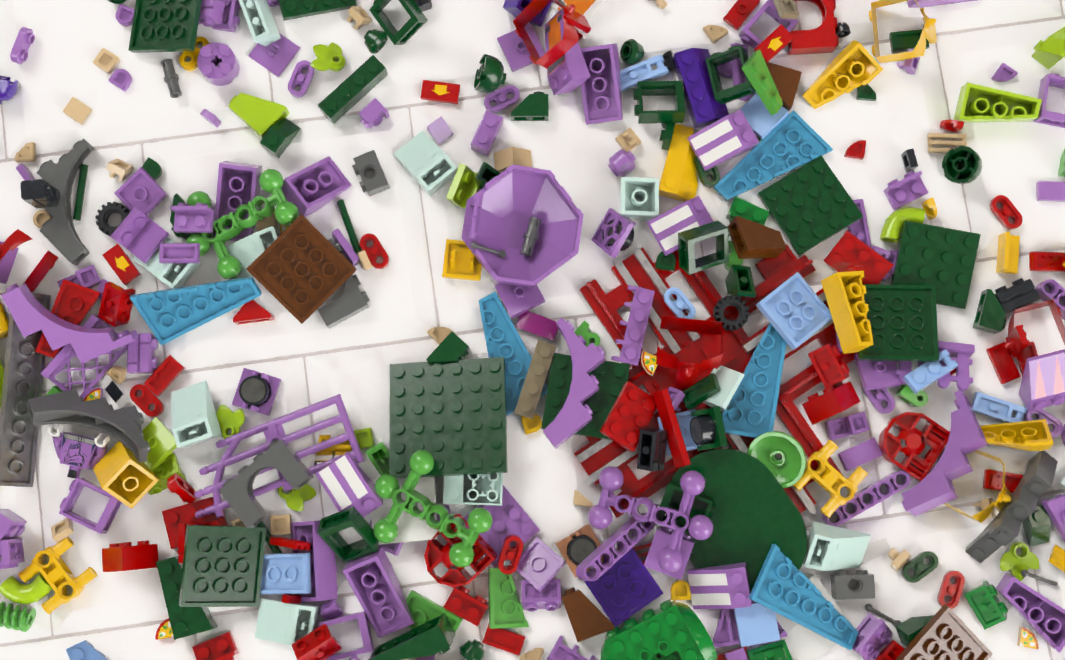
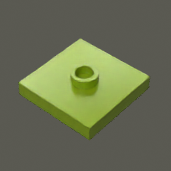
M157 417L142 430L143 439L148 441L150 446L147 461L144 463L152 471L177 448L173 433Z

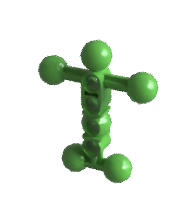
M268 169L261 173L259 184L263 191L271 193L269 197L257 196L252 202L249 201L248 204L240 205L235 213L230 212V215L222 216L213 221V233H193L187 238L186 243H199L200 256L205 255L209 251L210 243H212L219 258L217 265L219 275L227 280L235 279L241 273V262L236 257L230 256L225 242L240 234L245 228H251L256 225L258 219L262 221L263 217H269L273 213H275V218L280 224L291 225L299 217V209L294 203L287 201L281 189L284 183L281 173L275 169ZM195 191L187 199V204L190 206H196V203H205L208 205L207 207L211 208L212 205L211 198L203 191ZM249 213L248 218L244 219L245 215ZM232 222V227L228 229L229 224Z
M418 450L412 454L409 461L411 471L402 488H400L398 479L390 474H383L376 480V493L384 499L392 498L394 503L387 517L378 520L374 525V536L379 542L390 543L394 541L398 535L396 523L404 510L414 517H420L421 521L425 520L430 528L439 529V532H443L446 537L454 538L457 536L461 538L462 542L454 544L450 549V561L457 567H466L471 564L474 558L472 547L480 533H484L491 528L493 521L491 513L484 508L473 509L468 515L469 529H467L462 518L454 517V514H449L444 506L435 505V502L431 503L429 498L414 490L420 477L430 473L433 469L434 459L428 451ZM401 492L406 494V501L401 498ZM418 502L423 505V511L418 509ZM435 512L439 514L440 522L435 520ZM451 523L457 526V532L451 529Z

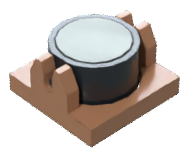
M589 524L555 543L575 578L577 577V566L601 545ZM601 555V558H600V561H601V562L604 561L603 555Z

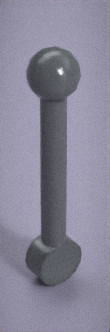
M477 242L470 244L472 249L478 248L497 254L500 258L506 256L504 250L497 251L478 245Z
M1026 569L1021 571L1023 577L1028 576L1050 585H1058V582L1029 573Z
M869 603L865 605L866 611L874 612L893 623L894 627L902 623L900 620H894L874 609Z

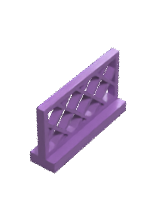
M94 314L82 326L98 329L100 326L111 328ZM69 343L63 347L40 374L46 379L48 378L64 392L72 390V384L83 383L84 392L80 396L84 398L105 375V372L127 350V344L120 351L106 353L109 354L107 366H99L98 357H96V367H85V363L81 364L82 368L71 369L70 360L73 357H77ZM86 369H96L97 377L93 381H86ZM82 370L83 381L72 382L71 371ZM62 371H68L69 383H61L55 377Z

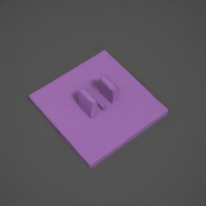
M280 34L281 38L272 42L268 46L257 43L248 55V57L277 77L281 75L300 50L298 45Z

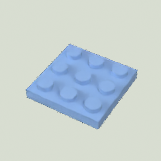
M798 272L756 304L757 308L792 350H795L832 319L830 310Z

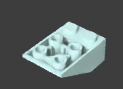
M423 130L393 153L429 197L451 180L458 169Z
M268 227L226 246L230 256L236 257L241 262V273L235 279L253 277L246 268L279 237L276 227Z
M167 237L163 243L175 242ZM160 247L146 263H143L136 256L133 257L136 262L172 289L183 287L202 263L161 264L159 263Z
M207 380L171 392L172 431L177 448H188L222 436Z
M503 473L444 476L443 504L502 506Z
M813 522L807 538V550L803 562L804 567L821 571L860 568L871 534Z
M260 598L255 638L292 645L316 629L319 606L303 603L290 604L283 603L280 600Z

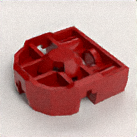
M900 413L890 418L887 423L888 425L880 433L879 448L885 460L896 465L901 471L907 472L910 477L920 482L926 477L947 444L950 431L923 413ZM920 418L928 422L922 431L915 428ZM892 426L900 430L899 435L896 437L888 432ZM901 439L905 440L906 446L903 448L901 445ZM927 444L931 448L925 454L924 459H922L918 455L924 451ZM899 452L905 454L901 463L895 460Z
M455 514L454 517L462 518L465 522V527L469 529L468 522L463 518V516L461 514ZM451 523V529L453 530L456 525ZM439 531L432 540L427 542L424 558L428 573L439 584L453 588L470 584L497 558V553L480 535L474 543V558L470 564L471 568L476 572L473 577L464 569L465 567L454 566L449 558L451 545L462 542V539L457 536L454 538L446 537L443 532ZM441 534L448 543L443 546L434 538ZM485 553L487 554L481 561L477 562ZM441 562L449 569L443 577L437 576L433 570Z

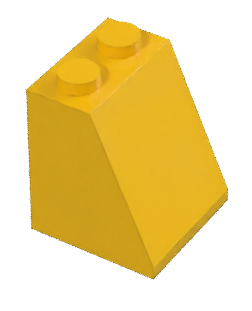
M120 441L93 467L102 489L131 509L159 481L153 471L144 462L139 463L133 453Z

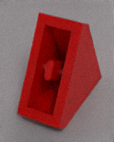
M251 300L245 303L232 319L233 323L239 325L275 320V317L257 302Z

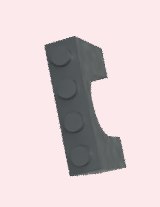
M332 238L328 240L340 253L343 252L338 242H334ZM356 274L351 275L345 281L344 291L338 299L318 309L329 329L369 308L367 302L370 299L366 292H361L358 287L361 285V282Z
M285 440L273 441L268 446L269 449L266 452L256 455L253 458V463L242 467L238 471V475L235 478L226 480L222 484L223 488L219 490L247 528H254L268 516L253 493L254 480L262 470L267 468L277 469L291 487L296 490L301 489L314 478Z

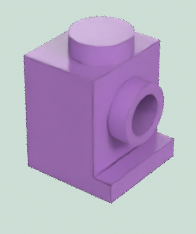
M376 98L359 112L360 122L366 129L380 125L384 116L387 119L390 117L388 110Z

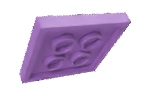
M504 485L502 506L478 505L476 507L487 509L493 519L491 528L479 535L497 553V558L491 562L495 568L498 566L497 561L503 541L508 535H518L524 544L540 531ZM467 514V515L464 517V519H465L466 521L468 520V515H469V514ZM511 541L509 546L514 547L516 542Z

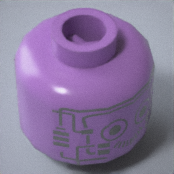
M620 149L609 158L610 164L608 166L616 177H625L636 168L634 162L636 157L630 150L626 152L624 149Z

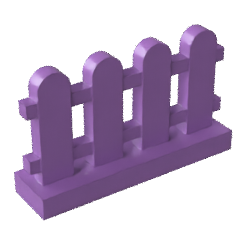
M938 341V354L947 350L950 353V358L959 364L956 367V376L950 375V372L937 380L938 387L946 389L950 382H956V386L960 391L967 390L970 384L973 383V378L969 376V365L973 364V359L969 358L975 352V345ZM943 360L939 362L943 367L947 366ZM898 361V369L895 370V376H899L901 384L907 385L903 378L912 372V361ZM918 361V367L926 362Z

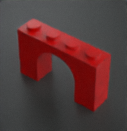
M793 0L808 1L816 5L822 15V24L812 30L790 31L794 39L788 44V55L833 53L839 44V37L835 32V28H837V17H834L836 1Z

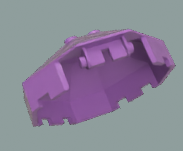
M512 164L501 174L487 182L483 189L467 200L461 238L494 282L533 288L578 254L584 214L576 207L572 198L563 186L561 187L551 170ZM530 217H535L542 220L537 235L539 238L535 242L532 257H526L520 254L524 242L523 235L527 231ZM477 242L478 245L497 251L504 250L506 256L500 258L497 254L478 248L472 249L470 244Z

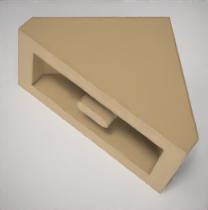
M510 147L495 152V169L498 172H503L512 164L532 167L531 150Z

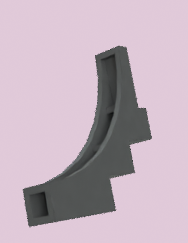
M84 138L76 142L71 151L62 155L57 164L50 159L44 162L36 172L43 180L60 192V200L57 207H45V210L53 218L44 222L39 231L75 266L90 254L75 230L71 216L70 201L72 186L77 172L84 160L95 149Z
M76 389L28 399V414L34 427L48 424H71L96 429L123 443L133 453L139 463L147 461L150 446L148 441L143 439L141 424L144 423L142 413L138 412L135 405L114 410L112 404L109 405L106 397L84 402L83 397H79Z
M1043 450L1039 451L1029 460L1022 479L1011 495V501L1006 502L990 524L966 547L965 552L981 564L1002 545L1006 547L1018 537L1021 523L1035 512L1038 498L1052 487L1058 463L1055 458Z

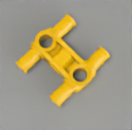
M828 440L819 452H814L806 459V468L802 477L792 485L796 490L801 491L803 486L810 479H813L827 491L831 498L820 511L828 518L831 517L839 506L845 505L854 497L858 489L857 486L868 475L863 468L858 466L847 479L834 469L827 459L838 449V446L831 440ZM812 460H815L818 463V469L816 471L812 470L810 467V463ZM842 487H845L848 491L845 498L840 495Z
M69 536L59 541L56 545L48 546L43 551H39L32 559V563L18 573L20 579L27 583L28 580L40 572L55 591L54 596L41 604L43 610L48 614L52 613L62 603H68L78 597L84 590V586L98 576L92 567H88L78 577H75L62 560L61 555L74 546V542ZM45 554L49 556L48 564H45L43 561ZM68 585H70L73 588V593L71 595H69L66 591Z

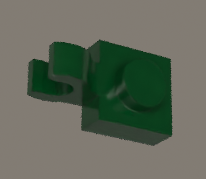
M661 123V126L665 129L661 130L659 141H663L661 149L669 150L676 123Z

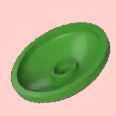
M780 431L765 432L755 438L748 448L747 454L756 457L765 464L783 489L798 482L805 471V452L800 443L787 433ZM776 454H781L782 459L777 458Z

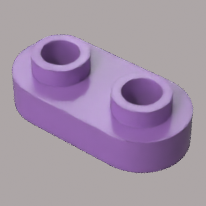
M22 27L19 30L10 54L12 62L22 64L27 60L28 50L35 40V34H33L32 29Z
M302 60L298 62L293 70L288 83V90L293 97L300 98L307 93L315 72L314 68L310 66L309 61ZM303 70H308L307 74H302ZM301 86L300 91H296L295 88Z
M514 85L500 88L485 97V109L492 113L506 109L519 101L520 92ZM513 94L514 97L512 99H509L507 95ZM496 102L497 105L493 107L490 103Z
M863 388L864 394L877 412L887 414L894 410L895 400L886 388L875 389L874 392L870 390L864 391ZM882 401L886 402L885 408L881 406Z
M1027 410L1025 421H1032V414H1035L1036 420L1046 419L1048 426L1052 425L1053 430L1050 431L1052 437H1057L1062 433L1063 425L1061 421L1045 410L1029 412Z

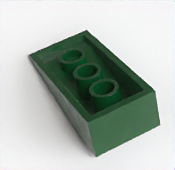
M444 613L376 646L368 660H402L433 656L437 653L441 655L450 650L456 633Z

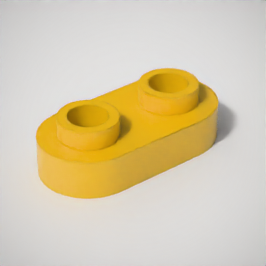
M196 37L194 51H183L180 55L179 63L184 70L194 71L198 68L197 59L201 48L197 46L200 43H203V46L210 44L205 37ZM190 57L191 61L186 62V59Z

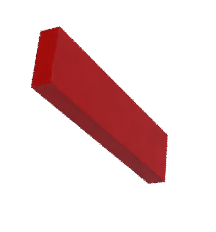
M668 389L653 392L663 429L667 430V442L675 468L690 465L691 462Z

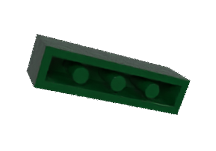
M372 55L318 104L320 111L334 125L388 75L386 67Z

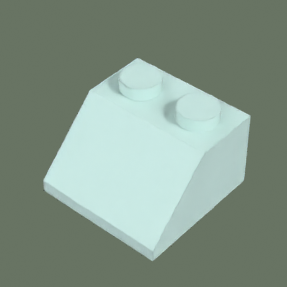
M621 177V215L633 220L650 221L659 216V178Z
M720 365L717 369L713 368L711 373L717 376L721 391L706 399L703 403L712 408L720 406L721 411L727 408L744 374Z

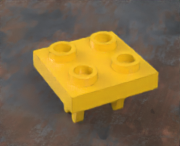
M446 239L442 278L480 281L482 265L465 242Z

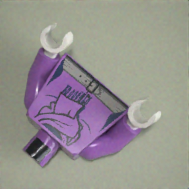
M51 424L48 428V433L52 436L57 457L60 459L61 464L70 465L67 477L79 478L82 468L92 470L106 455L107 443L110 441L109 436L103 440L101 437L102 433L96 438L64 431L61 433L63 429L62 424H58L57 429Z

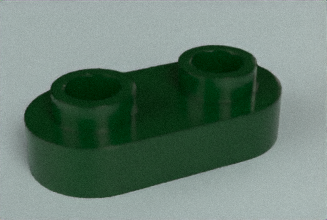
M695 156L694 163L702 185L707 188L714 187L720 181L718 167L715 166L705 171L697 156ZM709 176L711 181H708L706 177Z
M930 551L921 552L903 566L902 577L907 582H919L937 568L939 563L937 555ZM926 557L929 559V563L927 565L924 563V559ZM910 569L914 571L913 576H910L908 573Z

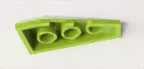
M1065 27L1053 33L1044 41L1040 40L1033 48L1035 52L1031 57L1048 70L1065 56Z

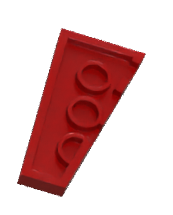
M63 279L51 313L67 322L80 325L102 293ZM42 333L35 352L55 358L64 346L52 351Z

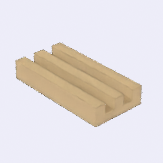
M929 133L927 135L928 153H947L949 150L955 149L932 148V145L966 146L967 134ZM932 139H956L961 141H938Z

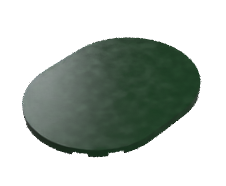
M728 448L711 449L690 458V465L680 467L671 481L679 485L680 479L685 472L693 470L701 473L705 480V487L701 494L713 498L712 504L716 506L712 516H707L713 523L711 536L705 540L695 539L689 560L696 569L746 562L750 591H752L771 545L776 544L780 551L800 570L807 550L806 527L799 510L765 464L756 457L739 450ZM675 490L668 507L679 510L683 493ZM694 498L689 516L693 518L696 515H702L707 503ZM683 516L677 518L678 521L686 524V519Z

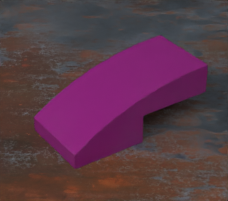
M529 311L520 315L516 325L520 330L553 342L558 333L556 321Z

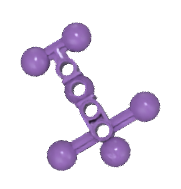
M609 466L603 469L599 475V482L603 488L598 505L593 506L588 513V520L592 527L596 529L607 528L613 518L609 506H614L618 512H628V515H632L639 522H655L658 525L673 529L668 548H664L658 555L660 568L668 573L677 572L683 564V557L679 550L686 529L696 540H705L711 536L713 523L707 516L696 515L693 518L689 516L695 495L700 494L705 487V480L701 473L690 470L682 475L680 487L684 493L679 510L664 506L658 507L659 504H654L647 497L632 498L630 495L618 496L613 494L614 491L622 486L624 481L623 474L616 467ZM623 498L629 501L627 509H623L620 505V501ZM641 504H645L648 508L646 515H642L639 512ZM660 510H664L667 513L665 521H661L658 518ZM679 516H683L686 519L684 527L678 526L676 522Z

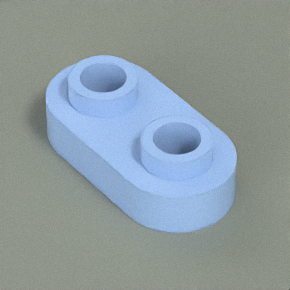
M672 287L665 292L664 302L677 318L693 319L695 317V307L679 288ZM670 295H675L676 301H671ZM682 310H687L688 316H683Z

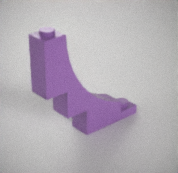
M15 283L7 287V292L1 295L23 337L42 330L52 351L70 343L81 364L131 343L139 337L136 329L131 332L127 329L116 334L114 328H88L67 322L52 314L40 304L26 284L18 286Z
M958 390L954 392L956 397L954 403L958 410L951 412L950 435L940 460L922 481L901 493L904 499L902 501L904 509L914 516L958 498L952 480L973 471L966 454L988 445L970 401L963 391Z

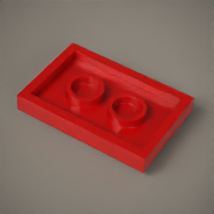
M848 230L823 260L837 272L864 271L862 284H879L894 266L893 263Z
M630 381L626 382L600 433L628 451L634 452L639 443L640 429L647 428L657 409L654 397Z
M213 497L162 511L171 549L178 548V523L198 521L207 522L208 525L228 526L224 509V516L216 518L215 513L198 519L195 517L197 511L214 505Z

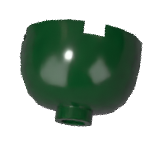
M484 53L479 61L481 66L476 70L474 90L490 93L497 90L500 84L505 83L506 73H504V66L498 58Z
M963 145L949 150L942 161L944 176L949 181L957 184L973 182L980 175L983 167L982 159L978 152Z

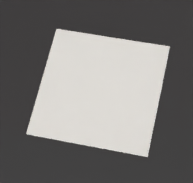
M380 476L370 477V479L375 484ZM420 477L414 490L429 498L431 503L435 502L436 505L435 477ZM407 478L398 479L400 488H402ZM401 492V498L406 501L407 496ZM383 498V505L371 512L373 530L378 520L387 517L394 504L392 498ZM418 502V509L423 511V505ZM403 510L396 523L398 526L397 537L390 543L379 542L378 545L432 540L437 530L430 528L425 520H420V517H414ZM436 512L434 513L435 520H437Z
M816 574L810 577L809 580L822 593L823 597L830 601L840 615L847 619ZM775 613L777 621L787 633V637H780V640L785 639L792 660H816L837 645Z

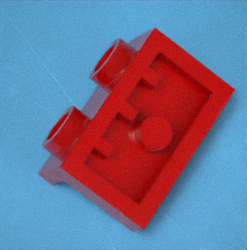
M112 282L105 283L98 318L113 327L128 324L133 305L130 296L134 295L136 290L133 288L124 290Z
M832 342L808 353L825 389L850 377L848 365L842 362L839 357L841 352L837 345H833Z
M464 586L454 587L443 607L478 626L489 607L486 604L487 599L480 595L472 596L469 594L470 590Z
M326 624L321 625L292 644L297 660H325L342 649L340 643L331 634Z
M231 631L192 647L196 660H234V655L239 653Z

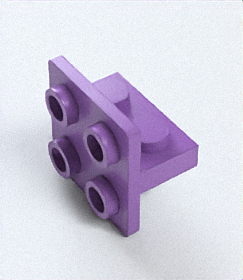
M869 612L856 628L859 633L852 650L858 653L864 660H875L881 648L891 641L893 633L882 619L879 620Z

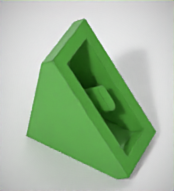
M384 442L365 451L380 476L389 474V449Z

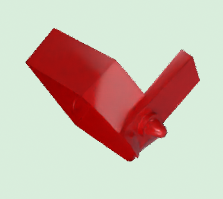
M532 0L513 20L516 27L515 32L525 43L530 53L529 58L534 64L547 69L579 41L576 28L587 34L591 31L592 28L585 16L574 11V4L564 6L557 0ZM553 2L561 7L565 14L563 15V39L540 57L524 27L545 6Z
M19 229L14 231L3 244L0 243V261L9 250L13 251L19 245L33 238ZM49 250L23 283L27 285L30 292L35 291L59 258Z
M1054 299L1016 309L1011 315L1008 325V337L1005 338L1006 343L1003 347L1009 349L1012 357H1016L1024 366L1026 358L1022 351L1030 341L1026 337L1027 334L1026 331L1024 332L1023 324L1014 328V315L1049 306L1065 345V326L1061 319L1060 309L1056 307Z
M662 316L660 329L721 335L720 355L711 359L701 360V363L679 361V358L666 353L657 344L656 364L677 369L675 389L686 390L696 383L699 371L713 369L721 365L723 357L722 322Z

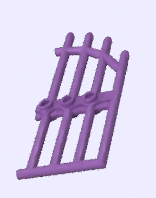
M341 394L216 442L217 448L229 446L220 461L199 470L200 475L216 471L214 482L212 485L194 492L196 498L213 493L214 505L197 511L195 517L198 519L213 513L216 514V518L224 516L223 509L231 507L226 500L221 502V493L219 492L223 488L222 484L228 480L222 481L225 467L267 451L269 449L268 446L275 440H285L288 443L342 422L346 433L295 453L301 459L349 440L352 451L348 453L353 459H356L357 463L364 462ZM336 404L339 415L288 435L285 434L282 424ZM264 432L267 443L232 456L241 440ZM340 456L312 466L308 470L313 475ZM275 468L264 469L259 474L265 473ZM277 470L279 480L255 488L253 493L256 497L283 487L284 492L293 488Z

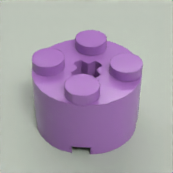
M211 43L200 49L197 63L204 77L216 86H225L233 82L232 80L239 74L240 64L231 48L223 43Z

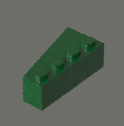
M178 556L157 561V569L174 640L217 628L218 625L213 620L208 607L179 606L183 564L178 563Z

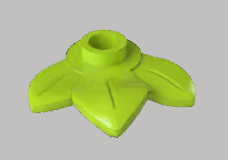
M332 42L329 46L323 44L313 46V52L317 58L310 63L311 67L319 71L330 69L334 72L341 71L344 68L345 58L342 56V49L339 45Z
M220 405L216 415L222 437L225 439L240 433V427L245 421L243 410L238 409L232 412L229 407ZM231 428L232 433L229 435L228 431Z
M305 484L299 490L292 489L290 493H285L283 487L277 488L279 496L286 500L287 506L297 512L304 510L303 501H309L317 495L315 489L308 484Z
M1021 541L1012 543L1009 551L1004 553L1000 559L1001 571L1010 570L1012 575L1019 581L1025 578L1021 575L1023 569L1027 571L1029 568L1039 569L1038 557L1029 551L1027 544ZM1018 547L1021 549V553L1019 555L1016 553V549Z

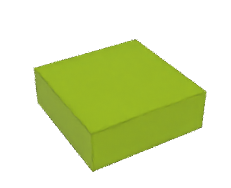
M371 427L354 430L360 449L374 447Z

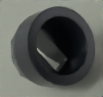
M839 22L837 28H835L836 35L839 38H844L851 33L850 27L846 22L842 24Z

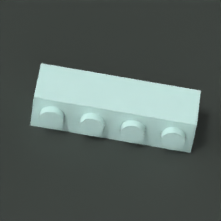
M239 0L254 42L268 46L281 38L267 0Z

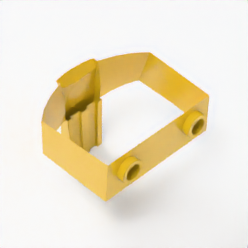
M878 0L871 3L869 19L873 25L874 36L872 54L880 63L924 56L926 39L930 44L937 43L936 19L929 18L925 14L924 8H920L916 0L914 1L924 16L922 17L924 29L918 44L913 51L880 56L876 8L909 0Z
M975 450L973 452L1000 462L1003 465V487L996 501L972 516L947 503L943 505L977 522L983 523L994 507L1000 512L1006 502L1011 501L1012 494L1005 486V464L1001 458Z

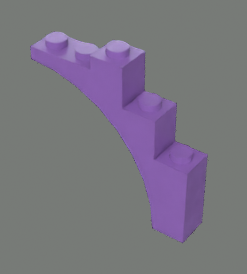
M563 318L556 322V326L564 337L571 354L572 382L563 408L554 421L543 430V434L555 449L593 420L591 416L593 414L592 410L587 404L583 406L582 403L599 391L597 386L599 384L598 380L593 374L590 376L588 374L605 361L603 349L599 345L595 346L593 342L586 347L587 343L581 335L577 336L573 331L575 328L569 320L565 322Z

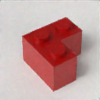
M840 381L822 390L824 393L822 395H819L817 392L808 396V401L803 403L802 406L811 424L814 425L847 410L861 401L851 381L844 384Z
M149 540L137 541L136 546H132V542L109 544V548H102L103 572L157 568L158 545L150 544Z

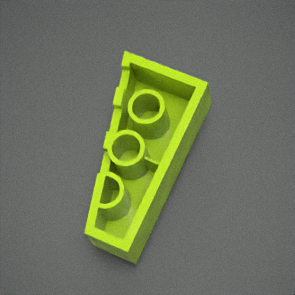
M966 83L961 86L953 120L963 121L964 123L1032 121L1038 118L1042 99Z

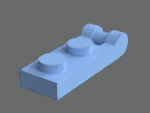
M657 55L620 70L621 92L637 86L638 81H650L667 75L669 71L667 66H664L663 56ZM656 65L657 69L652 71L651 66Z
M947 350L939 353V360L937 362H926L904 376L903 380L914 394L959 365L950 358V353ZM943 360L947 366L943 367L939 362Z
M975 392L971 405L974 412L1007 423L1022 422L1024 414L1027 413L1026 407L980 392ZM1013 411L1016 412L1015 418L1011 417Z

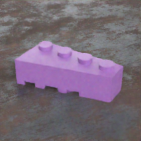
M1005 573L996 590L1051 648L1060 653L1065 646V609L1015 577Z

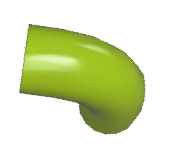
M904 207L894 211L884 222L880 240L898 243L903 221L923 224L925 209Z
M42 574L27 585L20 583L13 576L7 578L0 585V593L5 598L14 603L26 605L40 601L52 590V587Z

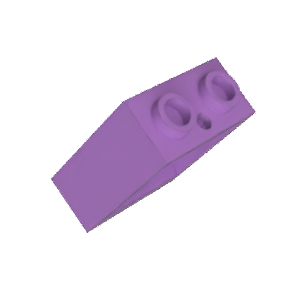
M767 0L743 27L739 37L745 45H750L755 49L762 40L749 30L765 12L780 25L782 24L789 32L793 31L799 21L797 19L780 18L773 1Z
M1050 73L1040 80L1038 99H1042L1038 118L1034 119V122L1065 128V114L1045 110L1048 87L1065 89V77H1060L1056 73Z
M76 478L69 486L70 492L67 498L65 497L60 504L61 510L59 514L100 534H107L122 502L102 489L101 486L84 478ZM84 486L110 498L98 523L72 511Z
M365 611L318 622V627L323 624L329 626L358 619L364 646L363 648L334 654L325 660H339L355 654L359 655L374 651L375 647L369 620Z

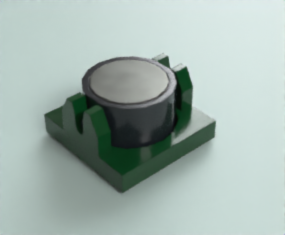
M720 406L691 412L690 433L694 443L697 445L698 451L728 445Z

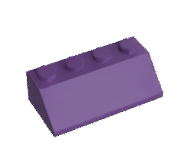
M320 520L291 522L292 539L311 543L310 550L292 549V553H310L311 593L295 594L302 597L301 601L338 599L335 552L317 533Z

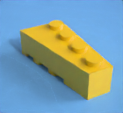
M864 271L837 272L821 280L843 354L859 352L873 345L871 323L866 315L869 308L864 300L866 286L862 285Z

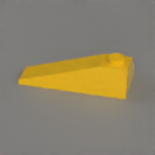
M853 40L836 56L802 96L816 109L845 93L853 91V89L861 85L864 86L870 83L883 68L860 42Z
M675 124L659 183L660 196L682 202L695 198L698 187L697 169L694 163L696 154L687 140L689 136L694 134V128Z
M1046 419L980 426L987 443L990 445L1025 451L1049 450L1053 445V439Z

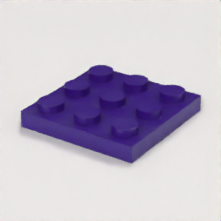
M633 548L597 580L584 581L615 627L664 594Z

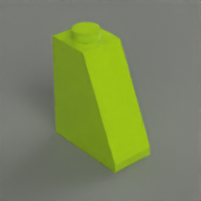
M244 93L234 96L228 105L229 109L261 138L265 136L270 127L290 114L284 105Z

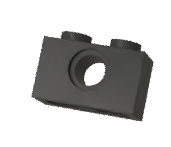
M374 150L353 158L355 164L352 167L356 176H361L362 181L359 183L363 193L367 192L370 197L390 188ZM369 170L375 172L374 176L371 178L365 176L366 172Z
M855 570L856 574H848V571H836V575H830L832 598L835 600L874 599V574H869L868 570ZM852 579L857 584L853 590L849 588V582Z

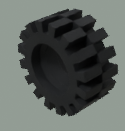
M114 201L113 203L107 202V206L103 204L101 206L103 209H98L99 215L95 217L98 220L96 225L99 226V230L109 237L118 228V226L112 227L109 225V216L113 213H119L122 223L131 212L123 204Z
M725 296L716 303L713 309L714 321L722 322V328L725 331L738 330L748 321V316L750 315V312H748L749 306H746L747 302L745 300L742 301L739 296ZM728 306L735 307L738 310L737 319H726L724 316L725 308Z

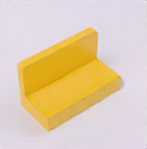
M1007 231L998 236L996 273H1018L1020 236L1010 235V232Z

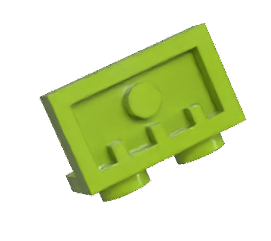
M459 164L446 196L453 205L466 209L467 200L479 190L475 180L477 172H473L465 164Z
M175 453L170 454L153 471L159 481L148 493L150 495L158 494L162 490L167 489V479L175 473L186 480L185 475L181 472Z

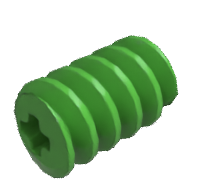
M2 601L0 603V627L5 626L7 629L13 628V630H20L21 632H27L31 628L36 617L35 608H32L29 613V607L27 606L21 611V605H17L14 609L13 603L8 604L7 608L6 602Z

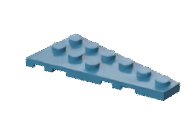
M793 110L729 171L713 189L725 201H728L735 196L737 197L818 158L820 155L828 154L834 149Z
M253 277L134 294L130 296V299L162 346L261 296L262 292Z
M493 292L478 301L488 357L505 358L506 416L515 412L532 358L496 292ZM544 383L540 398L547 395L548 387L546 383Z
M771 323L768 324L742 373L744 377L727 408L722 411L725 433L757 438L765 432L773 431L787 343Z
M772 544L748 599L847 650H852L859 632L843 615H840L830 601L823 597L815 585L780 551V548L776 544Z

